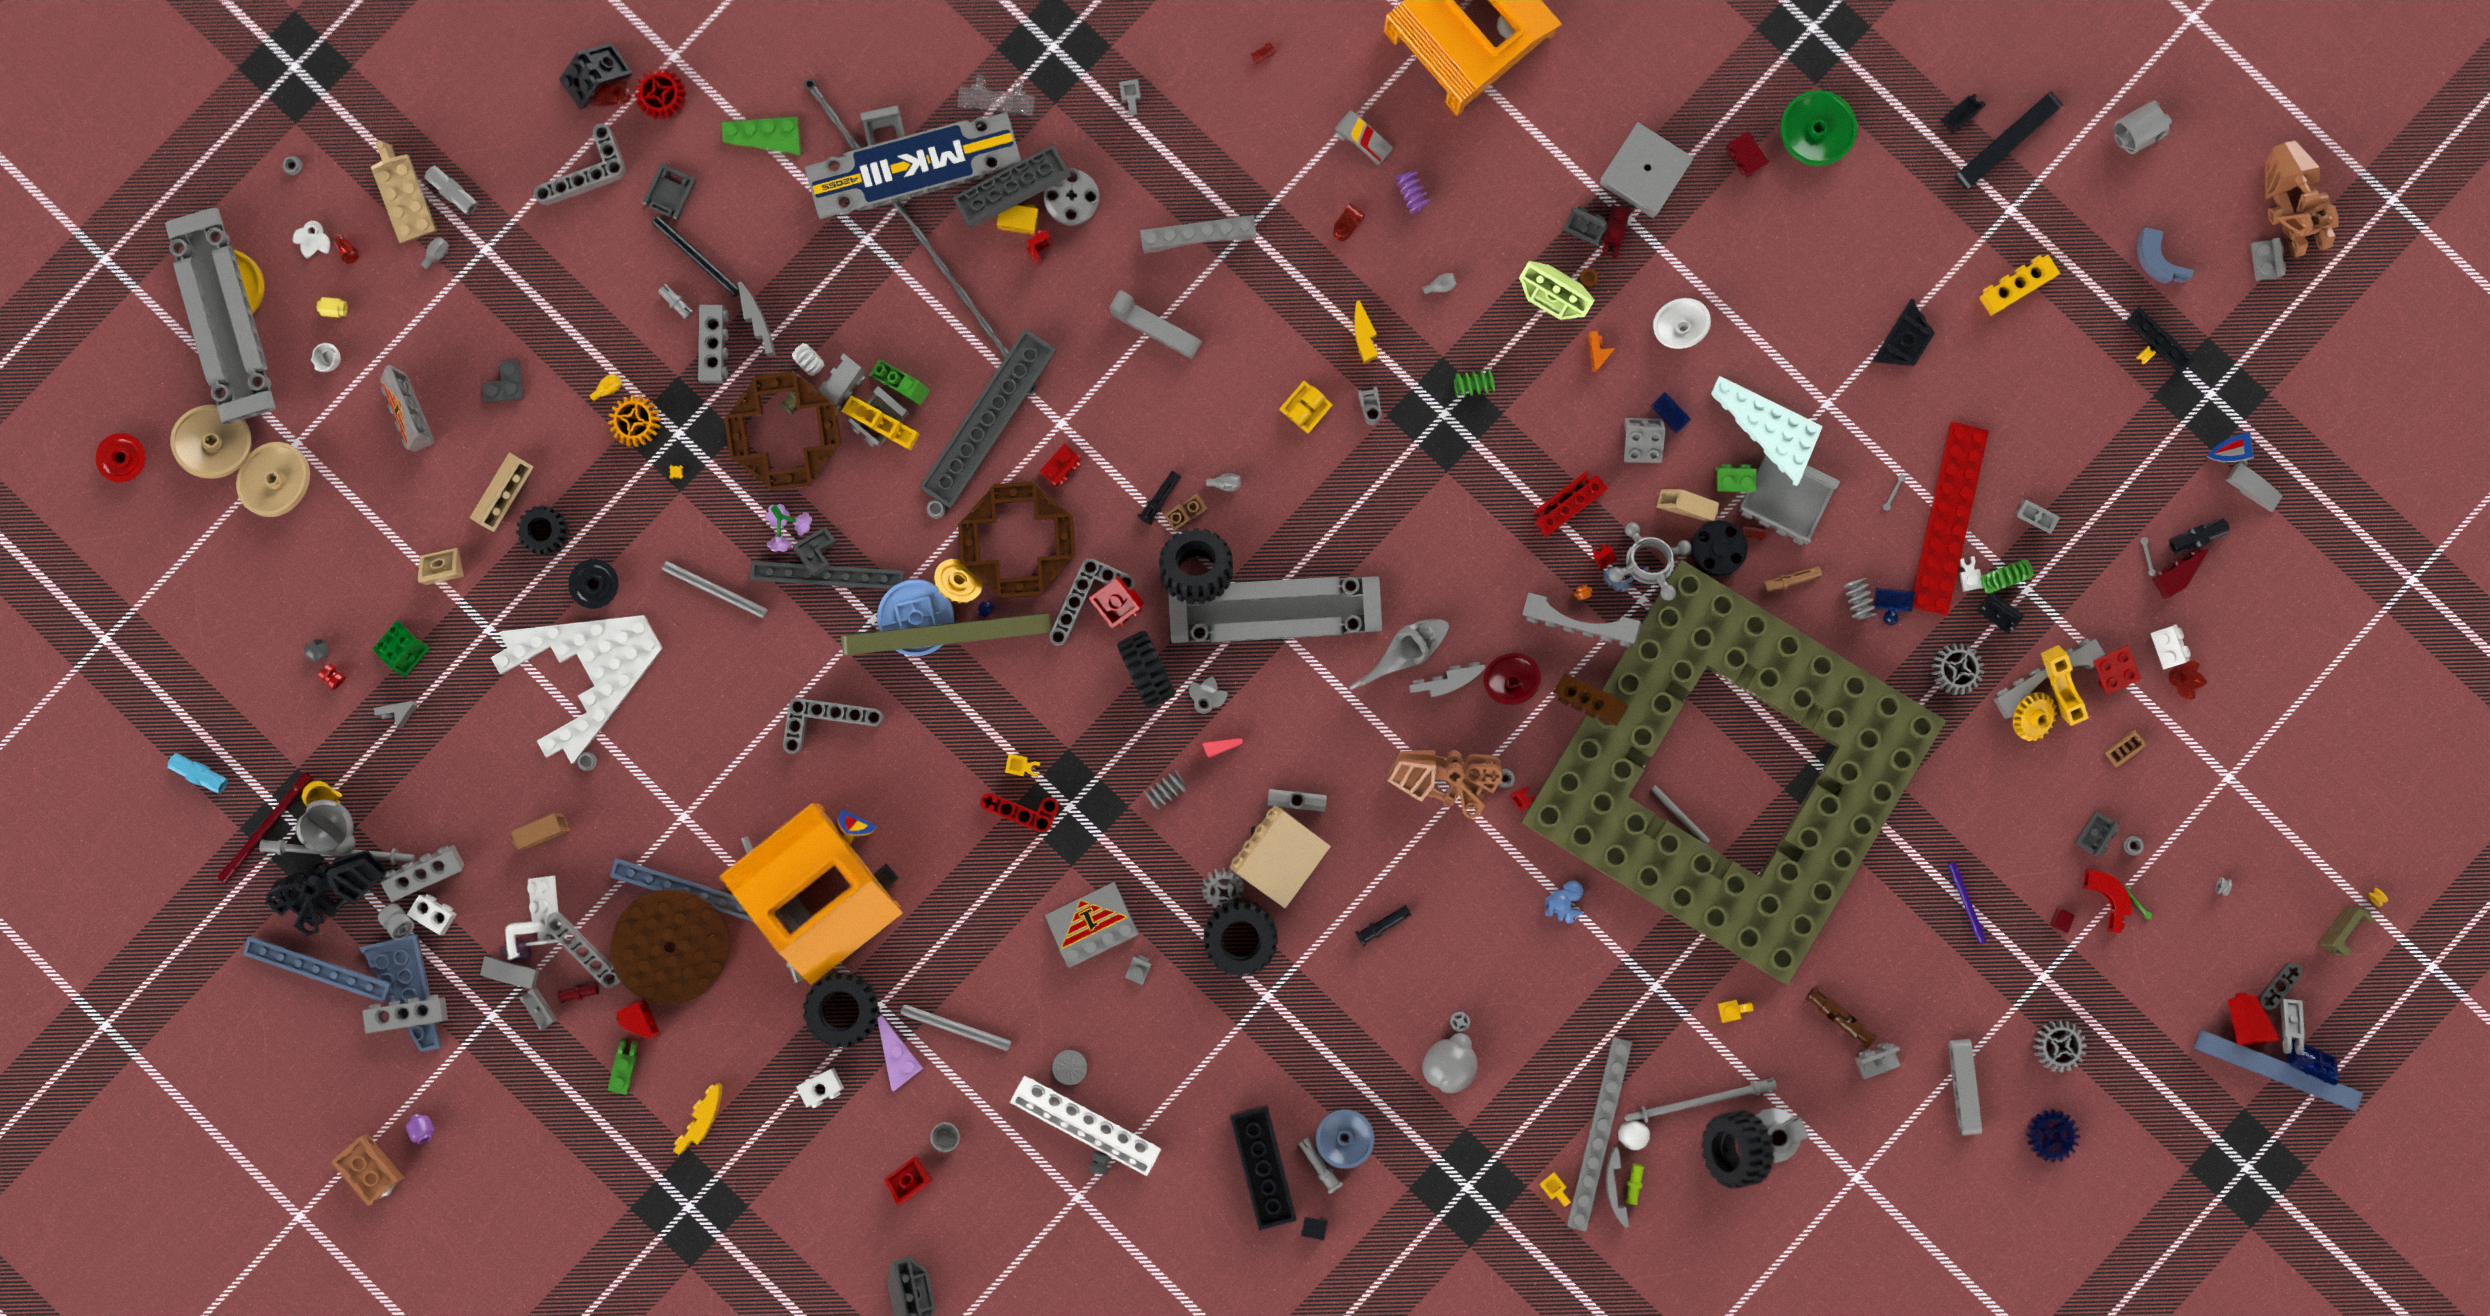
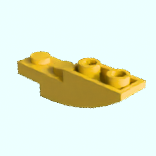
M720 1082L715 1084V1086L711 1084L705 1092L707 1096L704 1100L700 1099L694 1105L693 1109L695 1111L692 1113V1116L697 1121L692 1120L686 1128L689 1131L685 1136L681 1135L675 1141L676 1147L673 1151L678 1155L682 1154L692 1141L697 1145L701 1143L709 1132L720 1106L722 1096V1084Z

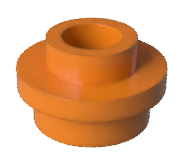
M1587 585L1579 586L1573 594L1577 597V600L1587 599L1592 596V587H1587Z

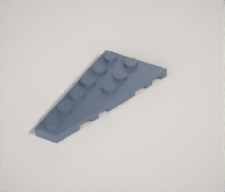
M418 934L407 936L401 940L393 939L359 947L378 979L393 983L388 997L391 1002L400 1000V1004L407 1003V999L419 997V1001L427 1000L426 996H430ZM425 1005L421 1007V1013L423 1015H426L428 1013V1009ZM404 1008L402 1010V1016L404 1018H407L409 1013L408 1010ZM436 1022L407 1027L420 1052L441 1048Z

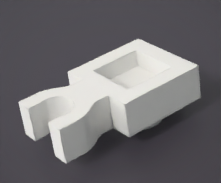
M1975 556L1969 557V565L1965 564L1964 558L1960 559V566L1964 570V572L1959 573L1963 592L1983 588L1980 579V569H1974Z

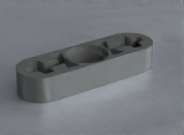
M2286 963L2260 993L2258 1000L2263 1009L2273 1010L2301 978L2303 971L2299 964ZM2289 968H2295V969H2294V972H2295L2296 974H2295V975H2289V974H2290ZM2278 981H2282L2285 985L2284 990L2278 992L2275 988V984ZM2265 997L2270 998V1000H2269V1001L2271 1002L2270 1005H2269V1004H2266V1005H2265V1003H2266V1001L2264 1000Z

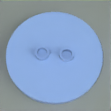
M919 579L906 580L893 586L882 598L877 612L879 631L954 623L953 606L948 597L944 598V594L939 593V589L935 587V584ZM942 645L898 649L896 651L909 656H922L936 651Z

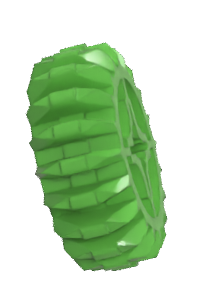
M2024 559L1982 575L1980 579L1985 592L1992 593L2029 579L2034 573L2032 565L2028 560Z

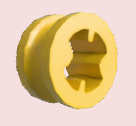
M2147 346L2136 357L2142 360V364H2145L2156 353L2150 350V346Z
M2378 888L2373 889L2374 892L2368 894L2369 899L2378 907H2381L2383 902L2386 903L2388 901L2386 895Z

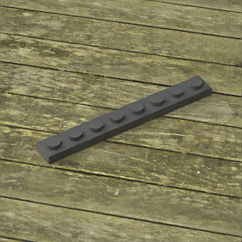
M751 561L750 570L751 581L889 590L896 584L903 582L905 571L830 566V568L813 577L805 564Z

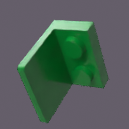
M396 621L373 647V651L390 669L405 678L430 649L427 644L414 637L399 621Z

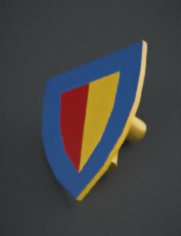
M842 810L837 818L838 825L844 833V839L849 844L852 843L854 836L868 835L877 828L876 825L845 810Z

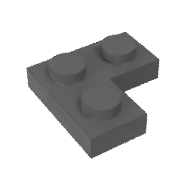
M519 360L499 362L501 381L482 383L485 403L524 399Z
M824 527L794 544L793 549L814 577L830 568L822 552L834 546L836 540L828 529Z

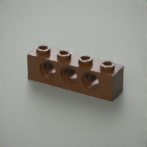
M1564 673L1553 691L1559 697L1558 701L1568 706L1570 703L1573 709L1578 712L1584 710V714L1593 719L1598 717V721L1607 726L1610 723L1617 727L1629 707L1620 699Z

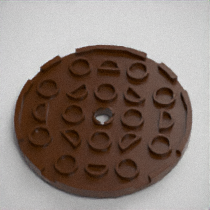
M675 889L656 890L633 901L619 916L614 926L610 943L612 965L623 985L633 994L646 1001L666 1005L680 1004L693 1000L711 988L723 972L729 951L727 930L717 910L699 895L686 890ZM667 942H673L675 950L668 952L664 949V945Z

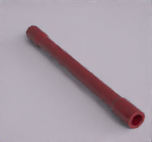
M302 773L290 791L237 855L219 873L217 878L220 881L227 883L248 855L297 796L303 792L304 787L313 780L310 774Z

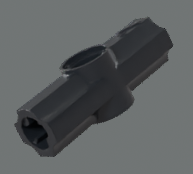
M2221 518L2209 524L2197 526L2187 530L2184 534L2169 539V547L2174 554L2193 547H2200L2210 543L2213 539L2230 533L2229 525L2224 518Z

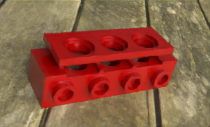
M1588 471L1584 472L1533 512L1535 516L1537 514L1540 515V518L1534 524L1545 538L1608 490L1597 474L1588 479ZM1585 481L1586 485L1575 492L1574 489ZM1571 493V496L1568 499H1566L1563 503L1560 504V502H1558L1567 494ZM1554 504L1556 505V508L1547 515L1543 514Z

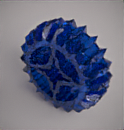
M2051 1109L2050 1114L2047 1110H2044L2043 1116L2037 1113L2036 1117L2038 1120L2031 1119V1122L2034 1124L2033 1127L2027 1126V1129L2031 1130V1133H2026V1136L2031 1138V1140L2027 1141V1144L2033 1145L2030 1150L2036 1152V1156L2039 1158L2043 1156L2044 1161H2048L2050 1158V1161L2055 1163L2056 1159L2062 1162L2063 1155L2066 1158H2070L2068 1152H2076L2072 1148L2073 1145L2079 1146V1143L2075 1142V1139L2080 1138V1135L2075 1134L2079 1128L2073 1127L2076 1123L2075 1120H2069L2070 1115H2064L2063 1111L2060 1110L2056 1113V1110ZM2049 1121H2059L2057 1125L2054 1124L2051 1128L2044 1126ZM2065 1129H2066V1132H2067L2066 1141L2063 1139V1136H2062V1135H2063V1131H2064ZM2040 1131H2041V1132L2043 1133V1135H2044V1138H2043V1140H2042V1143H2043L2042 1145H2041L2040 1140H2039ZM2047 1131L2053 1132L2058 1140L2052 1139V1136ZM2054 1144L2062 1146L2056 1151H2047Z

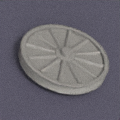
M1063 1051L1053 1061V1074L1062 1084H1077L1086 1075L1087 1062L1084 1056L1077 1051Z

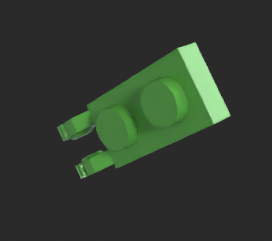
M621 1038L618 1052H616L608 1091L627 1095L637 1058L638 1041L633 1040L630 1054H625L624 1050L627 1041L626 1038Z

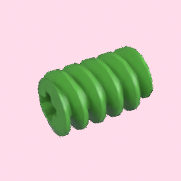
M1490 369L1486 370L1485 375L1482 370H1479L1478 376L1472 371L1470 377L1467 372H1464L1463 378L1457 373L1454 379L1456 398H1458L1459 392L1462 393L1463 397H1466L1467 391H1469L1471 396H1473L1474 390L1479 395H1481L1482 389L1485 390L1486 394H1488L1489 388H1492L1493 392H1495L1494 378Z

